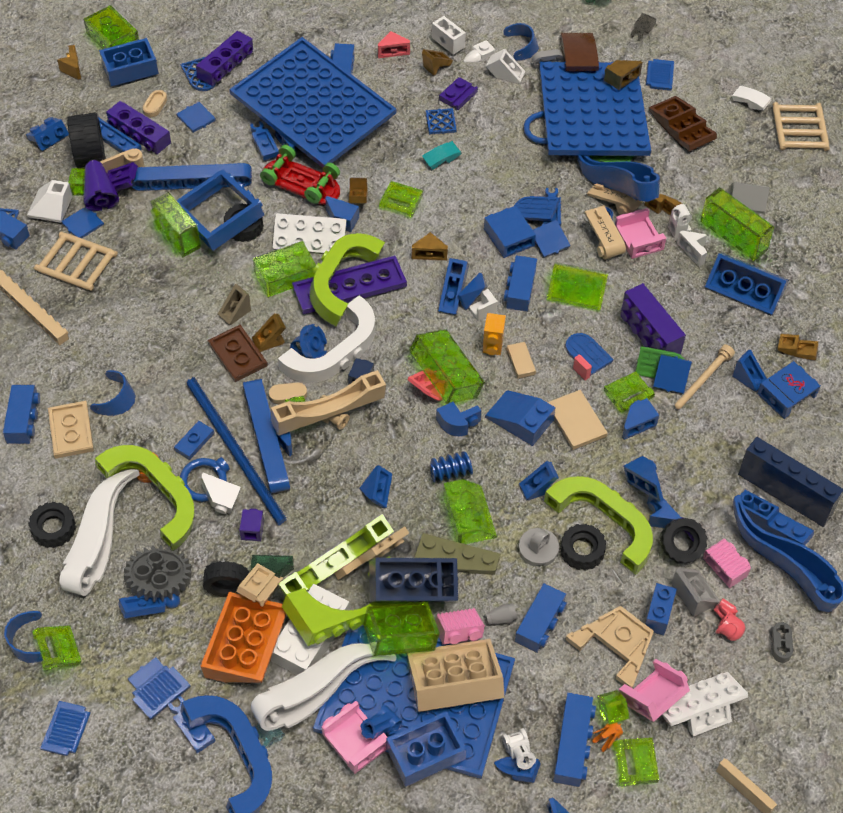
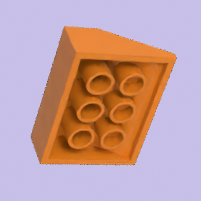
M229 592L200 666L204 677L221 682L262 683L287 615L282 608L283 604L267 601L262 607L258 601L253 602L241 594Z

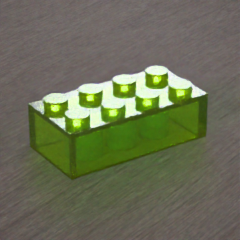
M720 187L705 199L700 222L706 227L710 228L753 261L768 250L774 231L772 224Z
M447 329L417 334L409 351L445 403H456L477 398L485 382Z

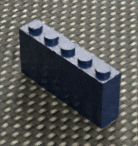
M756 437L746 449L738 473L742 478L822 527L826 525L834 514L843 494V488L759 437Z

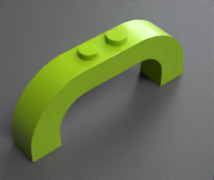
M362 233L348 234L339 238L329 252H324L321 258L323 262L321 264L317 263L313 271L315 276L309 291L310 300L315 311L324 320L337 326L348 306V303L333 295L328 284L340 263L348 257H359L368 262L376 261L385 244L384 241Z
M134 445L116 446L104 451L95 458V466L106 478L126 469H136L143 472L176 509L174 518L160 529V537L168 546H171L173 551L185 542L190 535L194 523V503L191 494L184 486V481L181 477L175 476L171 472L172 469L168 463H163L151 451Z
M582 476L562 479L545 492L544 502L557 513H560L573 502L584 501L593 504L625 529L631 536L632 544L622 553L620 563L635 575L642 570L649 558L653 534L645 516L631 502L624 500L617 491L610 489L602 482Z
M382 514L302 570L293 573L278 583V586L285 597L286 594L302 588L308 591L313 584H319L377 545L394 531Z

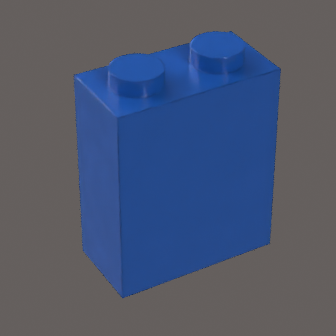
M516 206L484 217V230L503 258L535 246L536 234Z

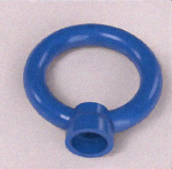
M222 457L216 461L210 458L195 459L189 462L181 471L180 477L194 501L206 502L209 500L206 494L196 493L189 488L187 483L189 473L196 467L209 466L213 468L219 479L227 482L226 472L230 468Z

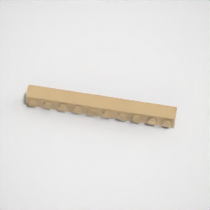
M0 270V290L56 343L61 345L69 339L68 331L65 328L63 329L60 323L56 322L51 315H48L46 310L42 309L37 302H34L30 295L28 296L23 289H20L17 283H14L9 276L7 277L3 270Z

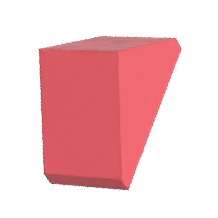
M392 31L378 43V58L410 55V40Z

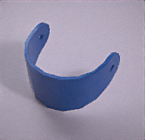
M516 23L507 26L503 30L504 35L507 37L526 36L531 38L527 46L514 53L513 57L515 60H525L537 53L539 49L533 29L529 25Z
M108 370L105 373L106 377L123 383V387L115 398L106 403L91 404L90 409L97 414L115 416L128 411L135 403L136 395L134 389L121 372Z
M27 611L17 614L5 626V639L14 656L20 661L36 663L49 658V653L46 651L25 652L13 646V638L16 631L22 625L40 619L42 617L40 611Z

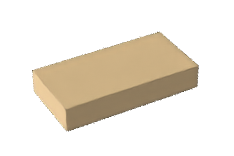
M521 342L507 345V351L517 379L536 375L526 343Z

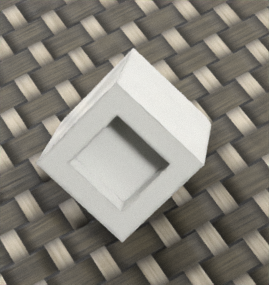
M489 289L482 291L481 301L471 305L469 310L480 321L487 317V313H497L498 301Z

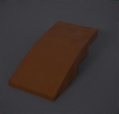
M561 33L565 70L599 71L598 54L593 33Z
M677 96L649 107L650 113L666 132L689 151L717 139V133L706 126V120L696 114V108Z

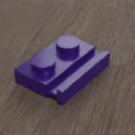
M458 77L439 95V100L459 110L478 92V87H473L471 83Z
M134 162L108 171L107 174L116 191L133 185L131 181L136 177L138 168Z

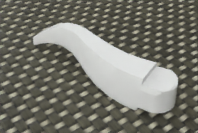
M130 469L117 473L104 480L92 493L86 505L74 544L62 563L64 568L60 574L59 583L64 591L86 596L90 593L95 583L102 580L112 548L114 509L118 495L129 481L140 475L139 470Z
M359 643L340 647L297 676L269 687L267 692L257 695L251 703V711L261 728L266 731H272L283 726L290 728L311 716L324 705L351 672L365 663L377 660L395 662L396 655L391 650L370 644Z

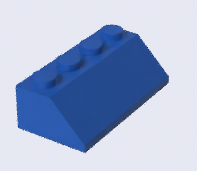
M719 253L705 287L773 315L789 280L724 253Z

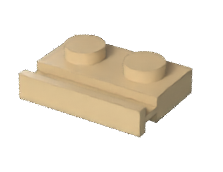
M257 563L238 586L236 592L253 602H260V606L263 607L279 587L278 583L283 580V577L278 578L274 576V572Z

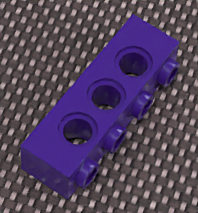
M236 31L196 65L197 78L213 86L253 52V38Z
M119 101L106 111L108 124L137 143H140L147 150L158 155L171 144L170 132L124 102Z

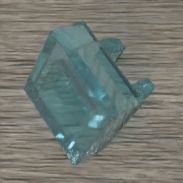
M259 723L256 726L259 730V739L263 735L266 737V741L263 743L265 747L271 746L275 741H281L285 736L279 728L266 731L261 728Z

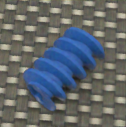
M465 451L461 452V457L458 453H455L453 458L451 455H447L446 460L442 456L438 458V462L435 458L431 459L430 472L434 483L436 477L442 482L444 475H446L448 480L451 479V474L458 478L459 472L462 473L463 477H466L467 470L473 475L472 463Z

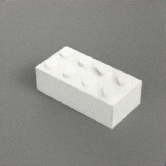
M315 584L308 591L313 598L326 606L339 610H350L349 601ZM289 620L278 637L271 662L298 675L323 657L335 637L327 638L320 644L315 643L307 646L291 620Z

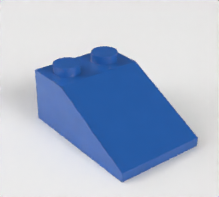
M506 390L488 411L485 418L533 446L554 421L556 407L541 398Z

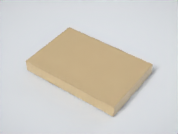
M581 390L547 402L556 407L554 420L572 450L607 437V431Z
M86 401L48 408L55 459L94 451Z

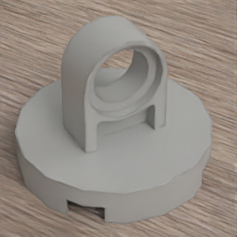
M530 529L520 538L519 554L525 563L531 566H548L558 556L559 543L556 536L546 529Z

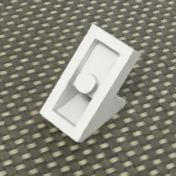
M680 231L677 244L698 266L705 264L707 251L704 246L707 235Z

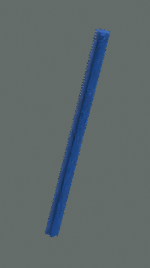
M195 377L187 380L188 388H190L196 400L200 403L201 408H203L207 417L211 420L229 451H231L235 460H237L250 483H252L251 485H253L257 494L265 503L264 505H266L276 523L281 525L287 520V517L280 510V506L273 499L263 480L260 479L257 471L254 470L255 468L249 463V459H247L237 441L234 440V436H232L228 427L225 426V422L222 421L223 419H221L217 410L214 409L215 407H213L210 400L207 399V395L203 392L204 390H202Z

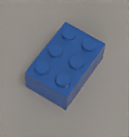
M147 38L99 50L102 65L111 86L159 74L157 61Z
M447 711L386 738V748L405 787L466 759V747Z

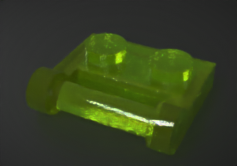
M391 181L380 200L379 207L396 210L407 214L409 217H413L423 196V190ZM391 199L410 206L406 207L397 203L390 202L388 200Z
M636 371L604 386V392L621 413L627 411L637 400L641 401L646 398L650 400L655 397L653 389L646 385ZM640 391L642 392L641 394H639V395H637V396H635V397H632V398H630V399H628V400H626V401H623L624 399H626V398H628V397H630V396H632V395H634V394H636V393H638V392H640Z
M70 625L40 627L32 631L43 659V670L48 671L57 667L79 666L81 658ZM45 637H50L56 658H51Z
M653 738L614 741L613 748L617 754L620 773L618 778L619 786L626 787L633 784L659 782ZM625 749H631L635 775L628 774Z

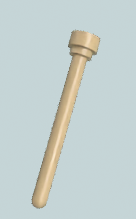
M724 344L718 350V357L675 403L676 409H681L723 362L729 361L735 355V351L731 346Z

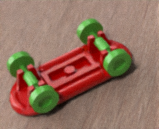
M282 145L276 160L266 164L260 173V178L266 184L277 186L304 197L312 203L326 205V196L338 199L340 196V186L335 180L340 175V170L335 164L326 163L321 173L293 162L292 160L296 157V153L288 145Z

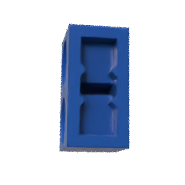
M656 583L645 625L651 628L654 633L664 636L677 589Z

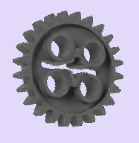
M152 545L151 550L144 547L143 553L136 551V557L130 556V561H126V567L124 568L126 587L131 589L132 594L137 592V598L144 595L145 601L152 597L153 602L157 598H160L163 602L166 596L172 599V594L179 596L180 590L185 591L186 585L190 584V579L192 578L189 559L184 558V553L178 555V549L171 551V546H168L166 550L163 549L162 545L159 546V549H155L154 545Z

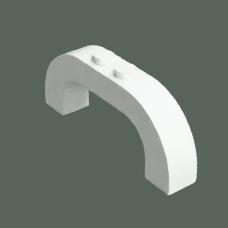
M360 295L348 303L346 317L357 325V329L326 355L310 359L301 356L291 348L278 358L279 370L293 380L316 383L330 379L341 370L346 369L351 362L363 355L374 340L375 316L369 303Z

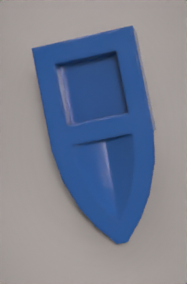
M511 756L499 759L494 763L500 771L512 775L513 780L531 783L535 782L541 765L539 759H536L531 768L523 770L517 766L516 758L512 759Z

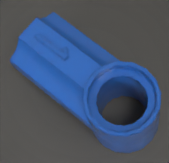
M386 705L374 716L363 720L360 725L362 729L361 734L366 739H374L383 733L391 735L401 726L402 720Z

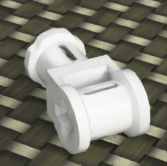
M524 728L519 729V732L509 735L506 733L502 734L505 750L512 759L516 758L517 766L523 770L531 768L536 762V757L530 751L529 740Z

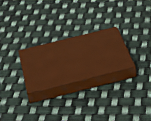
M241 325L208 340L209 346L234 382L268 366V362Z

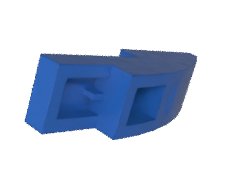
M747 490L741 493L745 511L752 521L766 532L806 545L814 536V530L779 512L778 506Z

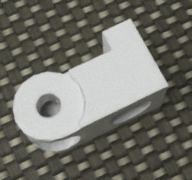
M684 204L677 205L671 212L668 228L674 238H678L680 231L691 232L688 223L691 221L692 216Z

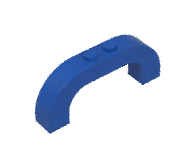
M205 695L183 701L180 712L188 729L190 730L206 723L217 724L225 728L230 734L250 775V787L243 793L228 799L226 805L228 813H259L266 802L271 788L272 770L268 760V751L264 745L261 746L256 727L251 726L247 716L237 705L225 698Z

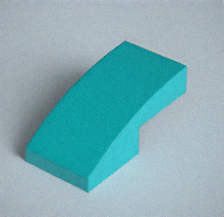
M451 141L433 148L422 155L429 167L434 170L445 161L449 164L462 153L454 142Z

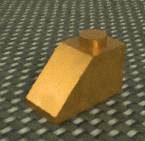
M616 60L605 68L604 81L620 90L641 75L643 62Z

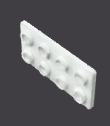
M277 213L275 216L273 249L315 253L329 252L333 244L339 238L345 236L346 219Z
M729 672L720 673L717 676L690 685V691L664 712L662 716L670 726L688 720L689 732L692 736H696L732 722L730 704L748 698V692Z

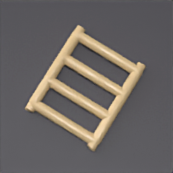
M774 102L772 104L780 150H785L786 148H820L828 151L830 149L821 103L816 105H779L777 102ZM780 111L816 112L817 117H781ZM782 123L818 124L819 129H783ZM784 136H821L822 142L785 141Z
M61 231L59 239L41 263L35 265L34 270L92 291L94 289L93 284L112 257H117L118 252ZM66 240L74 243L55 270L47 268ZM81 246L90 249L71 276L62 273ZM96 252L105 254L86 282L78 279Z

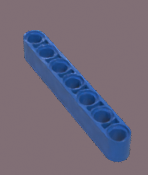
M247 163L138 167L136 177L132 180V187L137 191L194 189L222 169L228 174L231 173L236 182L240 181L245 187L252 183V168Z
M262 379L243 382V389L270 493L290 490L289 479L277 434L271 422V412Z

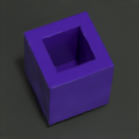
M254 508L249 510L243 509L239 530L241 540L261 542L264 526L263 511Z

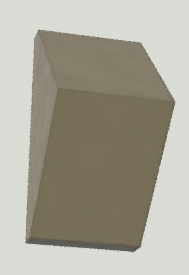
M235 284L218 315L229 325L235 323L251 311L249 294L238 284Z

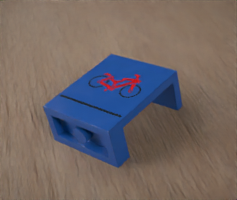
M793 361L763 381L757 394L785 419L790 415L794 405L809 395L813 398L817 397L820 385L801 366Z

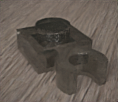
M642 13L634 24L631 37L633 38L636 34H639L638 40L641 41L643 33L649 34L656 24V18Z

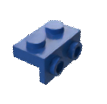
M53 117L44 120V124L32 127L30 132L26 134L28 140L36 142L42 151L69 135L62 119Z

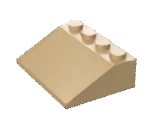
M490 639L407 652L419 712L504 698L503 675Z

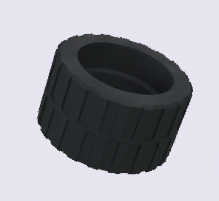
M97 113L68 116V133L75 166L82 168L89 161L96 160L100 162L105 160L102 132Z

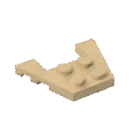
M406 527L398 530L334 573L339 580L363 563L387 554L404 542L403 537L409 534Z
M619 606L600 616L598 620L591 624L587 623L576 632L569 633L565 640L581 651L593 637L597 638L627 662L615 679L621 684H626L633 688L654 631L622 606Z

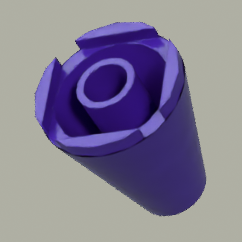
M92 160L85 166L83 202L85 207L91 211H102L104 207L110 209L116 206L119 202V195L103 164Z

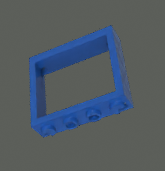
M223 169L172 203L173 208H176L180 213L178 216L184 218V223L187 226L190 225L189 228L212 251L264 216L261 201L258 198L255 199L249 190H245L240 181L236 182L233 175L226 173ZM228 185L249 206L209 232L189 211Z

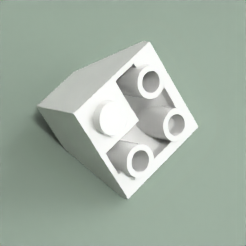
M51 180L41 187L34 198L27 217L61 223L73 197L69 183Z

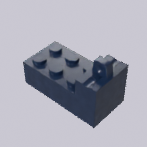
M373 558L369 560L370 603L447 604L458 601L457 558Z

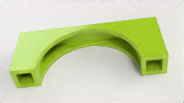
M305 588L286 594L282 608L307 646L315 643L320 644L332 636L338 637L350 629L355 630L365 623H373L380 617L391 616L398 610H406L413 603H370L356 610H339L320 603Z

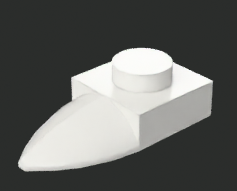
M485 40L473 46V50L466 55L464 62L482 61L495 54V49Z

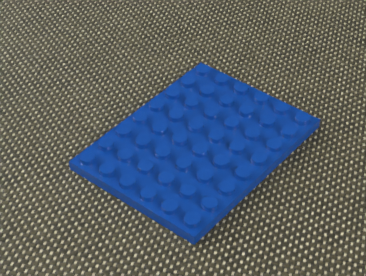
M303 37L229 89L230 94L322 168L326 163L336 161L394 116L397 111L394 106Z
M540 62L539 71L548 155L650 156L651 145L639 77L618 90L604 81L605 68L613 62H599V71H566L565 62Z
M379 621L368 622L355 630H348L342 647L359 643L383 647L391 650L396 655V661L377 660L365 663L351 672L334 694L320 707L313 731L322 734L324 721L331 716L335 717L345 705L352 704L355 701L359 703L360 710L367 718L374 716L382 707L387 705L402 720V724L397 731L391 735L385 733L387 737L447 711L466 747V759L445 769L482 779L515 658L495 653L503 675L504 698L419 712L407 652L453 644L442 645L439 637Z

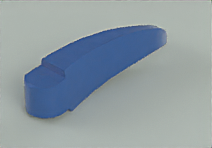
M577 155L580 169L585 178L590 182L625 193L636 201L648 202L659 198L660 176L654 172L652 167L630 161L598 162L590 159L587 155Z
M741 495L735 496L733 508L736 523L743 539L748 545L791 576L818 610L823 612L835 610L843 601V581L837 575L835 568L821 555L807 546L766 532L760 528L745 511Z

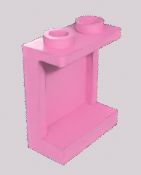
M648 208L616 217L615 226L625 243L626 250L631 259L664 250L666 237L664 233H657L649 219L650 211Z
M657 659L653 661L655 671L634 689L626 684L619 688L624 705L652 722L690 691L687 676L682 671H677L666 662L663 663Z
M357 701L345 705L339 714L326 719L322 726V735L354 774L387 750L386 738H388L385 733L374 739H366L361 734L362 729L360 725L363 720L368 718L360 710Z

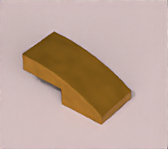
M659 194V198L645 202L644 205L657 214L663 210L671 216L673 208L683 203L669 196Z
M780 334L778 351L798 358L816 360L819 341L800 340L799 335Z

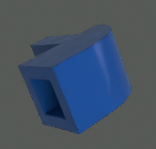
M451 402L436 409V420L447 434L458 437L468 435V427L475 426L481 421V409L477 405L460 412L455 403Z

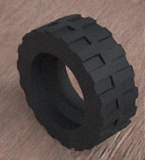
M241 203L234 205L232 208L230 207L225 213L224 222L249 205ZM263 217L231 239L241 242H249L256 239L263 232Z
M47 502L44 505L38 506L32 512L29 518L30 522H28L35 542H38L40 546H45V548L63 546L66 542L70 541L71 537L74 536V531H76V522L72 511L67 505L65 506L60 502ZM50 517H58L62 520L61 529L54 533H47L42 527L44 521Z
M679 518L670 521L665 526V529L662 530V536L660 537L661 548L669 559L678 563L694 562V560H698L704 554L708 537L706 536L705 529L696 520ZM682 530L690 532L694 538L692 547L686 551L678 549L674 544L675 535Z
M576 524L573 527L571 526L562 537L561 556L564 558L565 563H568L570 567H574L577 570L594 569L595 566L601 563V560L603 561L606 550L605 536L598 528L596 529L592 525ZM578 539H587L592 543L593 551L588 555H579L575 552L573 544Z
M219 561L211 563L204 569V590L220 597H227L229 592L239 594L236 592L238 586L250 571H248V568L235 562Z

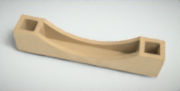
M377 370L360 376L345 388L324 398L307 402L288 401L271 407V422L279 436L385 398L386 384Z

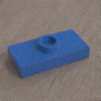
M198 421L174 446V450L190 460L214 435V430Z

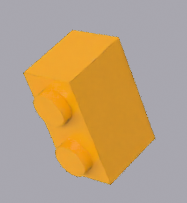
M487 313L483 353L501 355L506 315Z

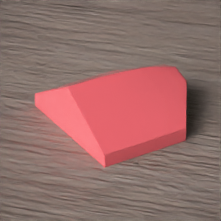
M431 367L409 376L407 379L423 393L438 401L443 400L446 396L449 381Z

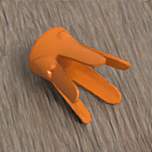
M615 721L608 722L604 728L593 732L595 734L602 731L592 742L597 743L603 738L609 737L601 750L604 752L607 748L609 749L616 738H620L623 734L621 724Z

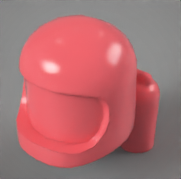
M722 598L713 609L721 618L715 632L723 634L730 641H736L743 636L745 624L736 616L738 612L736 607Z

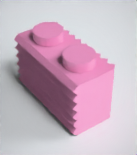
M725 538L705 550L703 559L729 588L749 575L751 567L748 560L740 556L735 546L731 542L726 541Z
M469 608L468 610L450 611L445 614L438 613L434 628L443 645L449 643L457 644L467 640L476 641L483 637L485 625L476 609Z

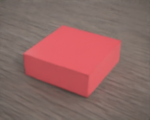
M579 354L574 358L573 369L584 380L590 378L592 366Z

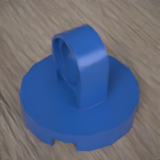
M315 324L304 326L300 336L296 337L290 344V348L310 359L320 358L327 353V350L324 351V344H327L325 334L319 326L315 327ZM296 342L300 343L301 349L296 346Z

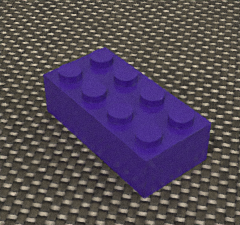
M644 283L625 291L620 313L621 318L629 324L632 332L641 339L644 347L675 352L681 355L686 334Z

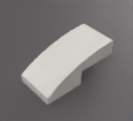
M739 86L732 95L733 101L748 103L750 109L764 110L771 102V98L762 92L744 86Z

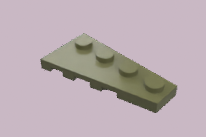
M423 533L414 558H457L458 571H466L469 574L495 575L501 554Z

